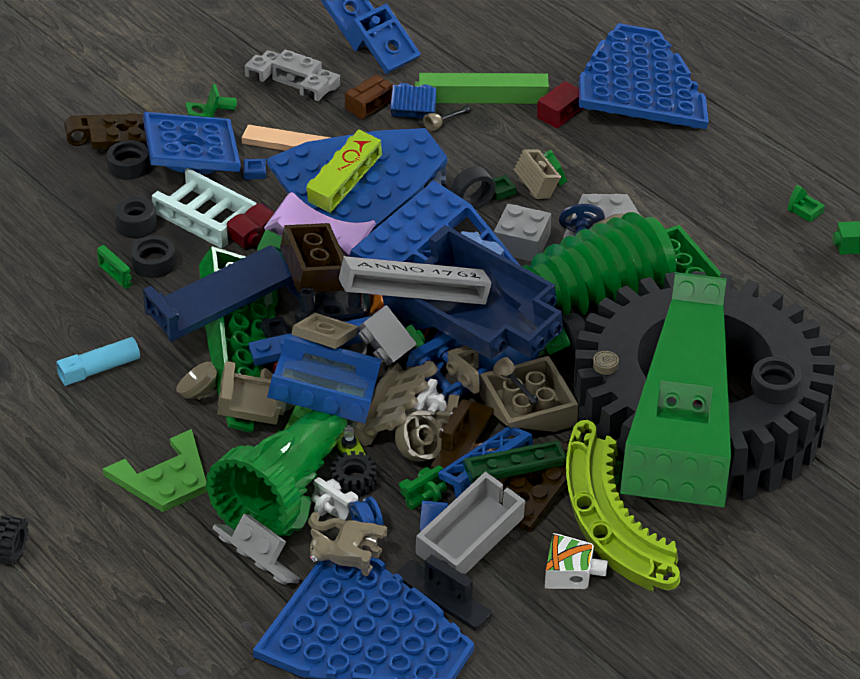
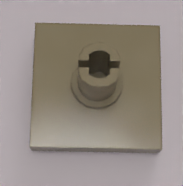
M314 313L295 324L292 335L336 349L357 336L358 326ZM313 355L315 359L319 358L321 361H326V358Z

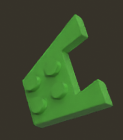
M192 429L170 438V445L177 452L178 456L137 474L126 459L103 468V475L161 512H165L207 492L206 479Z

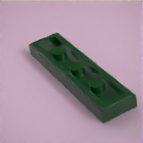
M559 440L465 458L463 466L472 484L484 472H487L495 479L564 466L566 465L567 456Z

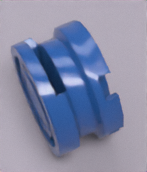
M372 496L364 498L363 502L355 501L350 504L352 520L384 526L380 508Z

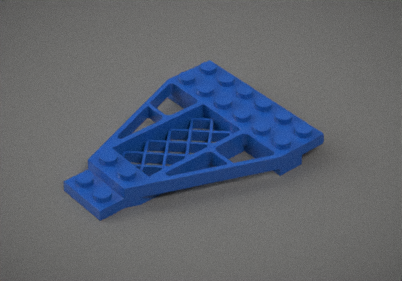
M434 180L353 247L349 257L422 264L432 256L431 250H429V238L444 225L453 229L468 217L480 231L481 235L479 237L483 241L498 243L504 249V257L519 265L473 206Z

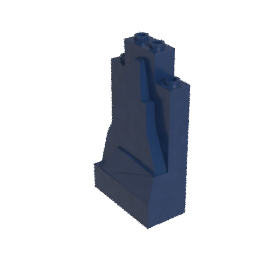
M444 225L429 238L432 256L422 264L484 270L492 282L486 304L382 295L384 306L387 305L403 325L408 326L414 321L435 327L490 360L494 359L499 353H502L507 346L532 358L536 353L542 351L546 344L554 337H557L563 330L562 312L554 308L555 303H557L555 284L447 225Z

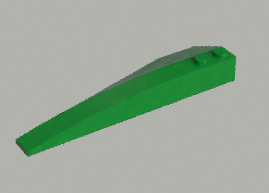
M211 246L199 264L200 279L246 256ZM277 290L205 325L211 363L217 370L216 386L218 394H220L221 377L225 361L235 363L234 373L260 378L261 370L265 368L266 364L254 366L248 343L266 339L259 324L263 319L275 318L276 311L274 310L278 303ZM225 416L228 427L249 433L253 431L255 421Z

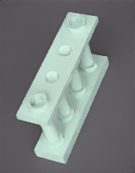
M189 168L185 170L186 184L171 196H167L159 191L152 195V202L158 216L221 249L228 245L226 223L234 216L245 213L249 208L257 204L251 199ZM191 191L200 194L187 205L178 202ZM209 199L217 203L205 214L196 211L198 207ZM226 208L235 212L222 223L213 220L214 217Z

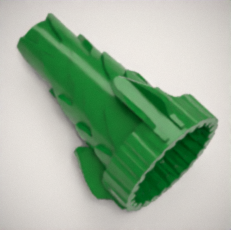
M312 410L310 413L297 419L286 430H279L276 434L262 440L255 447L241 445L230 449L211 466L206 477V488L210 502L217 511L218 516L225 521L226 525L234 530L238 526L243 514H247L278 536L287 537L294 530L300 531L308 518L312 504V498L302 496L307 491L305 487L317 476L315 472L325 463L323 459L338 443L337 440L340 438V434L347 426L346 418Z

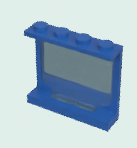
M286 334L275 373L272 375L267 398L366 423L382 359L342 348L334 349Z

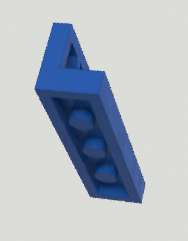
M506 427L438 472L439 479L454 486L455 498H457L471 485L463 466L465 458L533 445L532 434L517 427ZM510 435L515 436L513 439H506ZM499 448L495 451H488L489 449ZM463 472L457 477L452 475L453 473Z

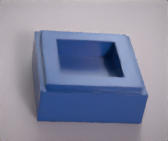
M244 159V180L266 179V159Z

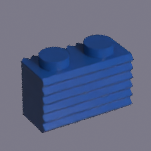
M400 83L398 86L393 85L391 116L424 118L427 114L435 113L436 88L426 84L420 85V87H414L407 83Z

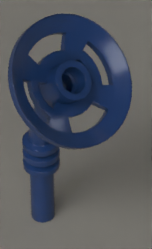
M592 204L572 205L565 208L559 214V224L566 230L576 232L574 237L578 231L582 229L590 230L594 223L605 219L604 211ZM584 212H590V213H593V214H595V215H597V216H593L592 214L584 213ZM576 213L575 217H573L571 221L566 220L568 216Z

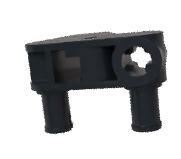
M306 287L300 290V308L296 310L294 319L297 324L310 315L317 313L346 322L367 317V305L362 301V293L345 292V290L324 292L320 303L315 305V290Z

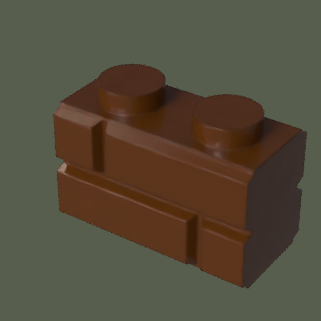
M377 74L370 79H365L355 88H350L345 93L346 110L355 114L360 119L366 118L391 102L393 84Z

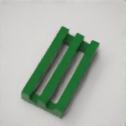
M105 245L98 247L99 266L124 289L131 287L132 282L130 280L132 278L129 274L131 269Z

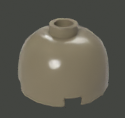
M419 410L408 414L407 420L397 426L395 443L402 456L415 462H425L437 457L441 450L439 432L443 424L440 420L436 421L432 417L434 414L429 411Z

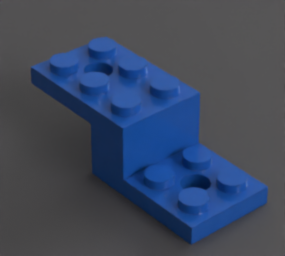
M321 0L354 51L356 52L367 46L385 74L420 57L421 53L387 3L374 9L369 0ZM345 5H351L354 8V12L348 11ZM387 44L395 45L397 51L390 50Z

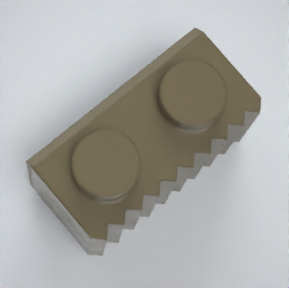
M523 150L520 155L521 157L518 158L519 161H517L513 169L519 176V181L527 186L533 198H551L561 175H558L557 170L547 161L548 159L545 158L540 150Z

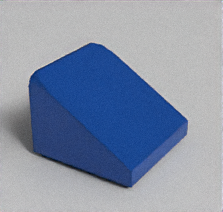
M422 501L420 532L448 507V503Z

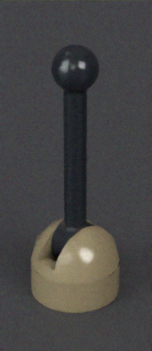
M465 105L462 109L444 116L430 113L424 116L423 122L426 129L432 132L441 127L443 120L462 113L468 114L471 108Z
M508 357L498 360L493 367V371L502 379L510 378L529 398V403L536 405L539 401L538 397L532 395L514 376L515 366Z

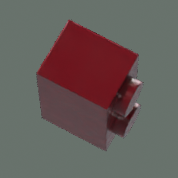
M564 81L548 94L541 97L537 102V118L558 128L582 111L584 108L579 107L578 87Z

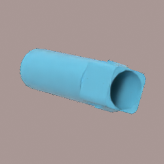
M130 337L80 355L76 354L56 361L57 372L63 384L67 386L84 380L88 376L140 359V352L135 339Z

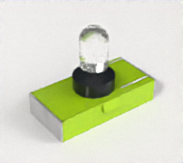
M347 425L340 434L336 445L341 455L344 452L351 455V451H355V455H359V452H364L354 435V428Z

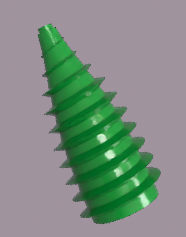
M627 212L621 218H610L606 224L597 223L590 230L582 229L578 231L575 237L566 236L562 239L560 245H550L545 254L538 253L533 257L531 266L524 265L523 268L555 284L557 303H555L554 308L561 311L562 316L570 314L571 308L578 315L585 316L588 307L594 313L598 312V305L605 298L616 303L617 290L626 285L638 294L641 279L651 277L660 290H662L665 274L676 272V258L669 235L657 219L653 217L644 218L638 213Z

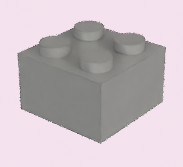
M507 204L494 230V234L514 258L532 261L536 254L542 253L550 236L551 213Z
M387 305L358 327L360 339L366 345L370 344L375 350L373 355L376 358L382 359L381 364L385 363L387 366L416 345V342Z

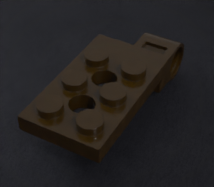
M143 114L75 115L67 118L64 122L67 141L73 146L84 145L90 138L92 149L110 148L115 143L125 140L139 141L148 147L145 131H142L145 130Z
M569 440L562 445V448L566 456L568 451ZM566 465L509 476L503 483L501 505H503V495L506 488H509L518 496L529 500L525 503L524 518L516 526L531 533L566 487ZM532 480H541L543 482L541 485L536 486L530 484Z

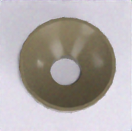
M211 362L199 364L181 379L176 391L186 399L199 400L207 397L216 386V368Z

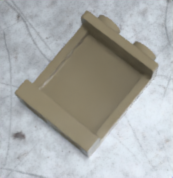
M225 361L221 377L217 414L276 425L279 415H284L286 403L267 398L271 380L234 373L235 363Z

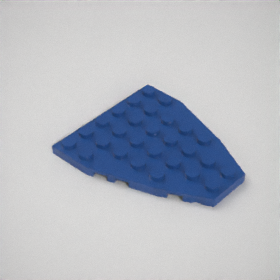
M618 23L614 30L608 33L606 40H601L591 56L590 62L586 64L584 72L580 75L578 81L579 107L587 110L594 109L610 114H622L629 117L668 122L673 125L679 124L692 128L707 129L709 123L704 93L699 94L697 91L698 84L696 81H691V72L678 53L673 54L671 52V44L664 39L659 30Z
M426 128L366 132L381 140L382 156L335 209L329 213L308 202L306 187L308 182L320 173L321 168L330 162L335 152L340 150L346 144L347 139L354 134L308 141L267 158V165L288 194L293 192L314 210L336 220L351 223H364L374 220L376 224L371 232L423 190L428 180L432 181L436 177L437 172L443 169L448 162L446 154Z
M371 557L369 564L372 565V570L368 576L363 575L361 569L357 567L340 566L330 560L318 561L255 646L253 657L297 676L313 679H456L473 653L474 643L460 632V628L454 622L450 624L444 617V611L415 587L411 589L405 585L403 578L399 574L393 575L385 569V563L380 559Z

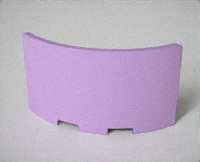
M291 192L283 200L264 229L282 236L284 225L330 223L343 255L349 257L350 250L369 235L376 223L374 220L364 223H351L333 219L314 210Z

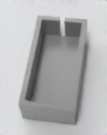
M484 472L416 536V554L424 560L432 554L438 559L447 562L449 566L458 572L466 574L524 518L525 500L509 488H506L503 495V505H501L503 484L487 472Z

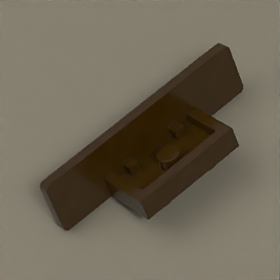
M462 399L458 407L452 409L448 423H444L440 429L441 450L433 461L431 469L438 465L446 468L470 452L492 417L494 409Z

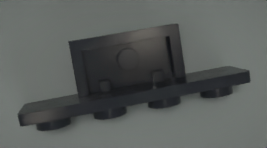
M432 554L425 560V567L414 560H410L396 572L403 578L405 585L411 589L415 587L441 609L473 630H478L492 617L490 609L472 598L473 581L466 574L458 572L449 566L447 562L438 559Z

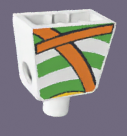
M553 533L546 567L545 588L586 589L589 585L590 574L606 576L608 561L593 559L594 545L592 543Z

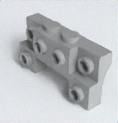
M267 50L262 56L255 55L245 65L246 77H250L254 72H258L260 81L264 82L272 74L274 81L300 89V95L302 96L307 92L313 91L316 101H319L327 92L335 91L340 86V75L322 69L321 61L288 50H284L281 54Z

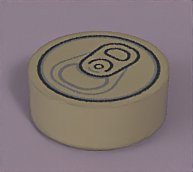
M601 351L595 354L593 368L596 372L609 375L618 370L619 358L615 353Z

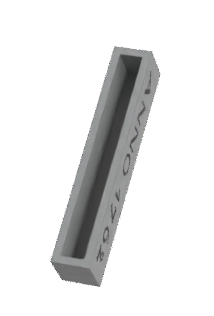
M346 256L343 257L339 280L345 292L486 304L492 283L482 269Z

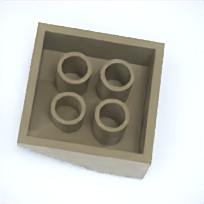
M549 356L514 365V376L532 395L538 397L539 401L536 405L529 403V398L510 378L502 379L494 371L480 374V396L486 406L493 408V415L508 427L556 432L574 427L577 423L578 403Z

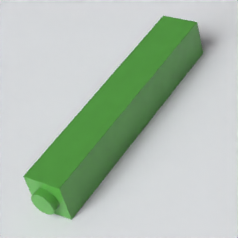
M419 73V82H415V87L426 84L436 88V103L537 104L541 97L548 94L549 89L548 74Z

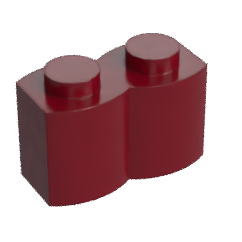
M263 203L256 204L245 213L234 216L226 223L227 235L243 249L257 246L266 231L264 227L274 212Z

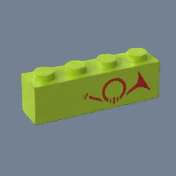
M358 130L353 136H350L346 144L335 152L330 162L321 168L320 173L308 182L306 187L308 202L331 213L382 156L381 140L362 130Z

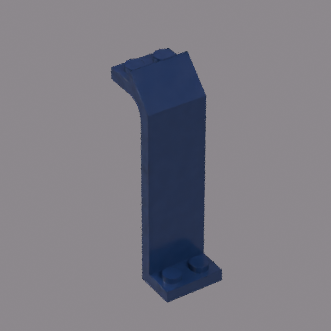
M271 245L166 296H163L160 292L158 293L152 286L143 289L146 315H150L168 335L170 342L283 286L299 302L300 293L296 289L281 249Z

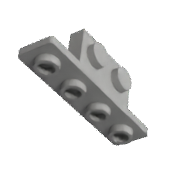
M243 514L235 530L228 525L214 524L212 529L219 534L218 537L222 541L235 545L238 553L245 557H251L256 561L255 565L260 569L270 571L274 574L273 578L277 582L284 585L299 583L301 578L277 561L286 541L255 518Z

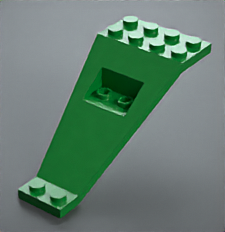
M675 272L672 300L626 441L620 494L725 507L731 460L724 321V296L727 278ZM674 397L676 398L677 402L674 404H670L667 401V398ZM695 400H700L703 403V405L701 407H695L693 405V402Z

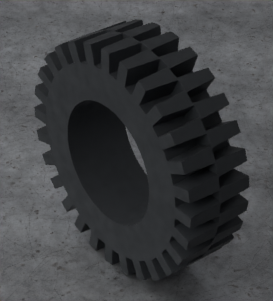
M675 272L665 274L662 290H660L651 277L640 280L638 294L627 285L618 289L616 303L608 298L601 301L598 305V314L590 313L585 320L584 331L580 330L577 338L573 396L578 403L577 422L589 420L596 426L597 438L605 440L606 436H611L617 442L618 456L615 458L622 463L621 473L623 472L626 441L672 300ZM692 272V274L705 276V272ZM721 273L720 278H727L724 296L727 371L739 376L751 385L752 371L758 361L767 357H782L795 363L801 372L799 392L789 402L773 404L765 402L753 394L743 400L729 403L731 460L725 503H727L730 486L732 485L735 486L742 501L755 498L758 482L768 493H771L780 488L782 475L793 481L800 475L802 463L809 466L813 462L817 447L821 448L824 441L835 379L834 356H829L831 344L828 338H819L820 325L814 318L803 321V307L795 302L782 309L783 294L774 289L762 300L758 299L759 283L749 279L740 292L732 290L733 275ZM601 351L615 353L619 358L618 370L609 375L596 372L593 368L595 354ZM768 375L762 378L769 384L774 385L790 383L784 377L777 375ZM667 398V401L670 404H674L677 402L676 398ZM693 404L695 407L702 406L700 404ZM589 430L581 433L582 442H584L585 435L590 433Z

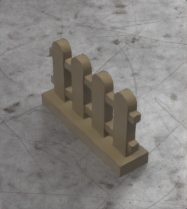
M426 361L423 365L410 366L406 370H403L398 362L389 365L373 391L366 423L353 421L350 426V430L363 446L370 445L379 431L393 430L396 426L401 425L407 420L408 417L405 410L411 409L417 404L418 400L415 394L427 388L428 383L425 381V378L434 375L438 370L434 362Z

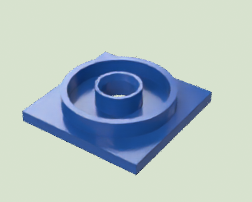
M144 112L143 123L151 165L165 166L185 173L187 168L199 174H209L218 170L240 172L241 163L230 119Z

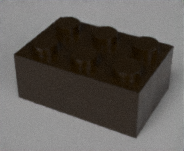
M330 223L284 225L280 249L298 293H300L302 288L306 287L313 288L315 292L344 291L339 280L344 255Z

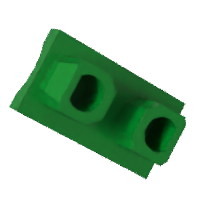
M438 465L432 470L426 467L420 470L418 478L413 481L405 479L399 483L401 495L405 497L406 505L409 509L413 510L422 504V501L438 502L441 500V492L447 489L445 481L439 479L438 472L444 469L443 467Z

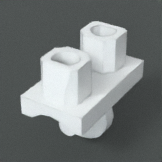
M430 379L427 388L415 394L418 402L413 408L405 410L406 415L419 410L429 411L432 414L436 411L444 412L446 410L445 397L439 394L436 389L437 380Z
M320 477L315 479L313 483L315 490L312 495V502L315 503L314 511L318 512L320 516L330 513L338 519L349 521L351 517L350 504L358 501V495L352 491L343 494L340 492V484L334 479L327 482Z

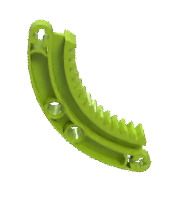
M589 420L579 421L573 428L568 445L566 477L571 506L582 534L589 543L594 545V551L602 560H607L608 565L629 581L650 591L654 590L653 586L664 590L675 589L680 583V572L676 566L678 555L675 541H672L669 545H666V538L664 537L658 541L656 533L649 536V529L645 528L642 530L641 523H635L634 516H629L628 509L624 508L623 501H620L614 479L615 457L618 456L617 442L611 436H606L605 440L597 438V430L593 422ZM585 430H589L590 433H587L585 435L584 443H582L581 433H584ZM583 506H590L587 509H580ZM601 534L606 535L604 538H596ZM668 572L672 573V577H669L668 580H664V576H666Z

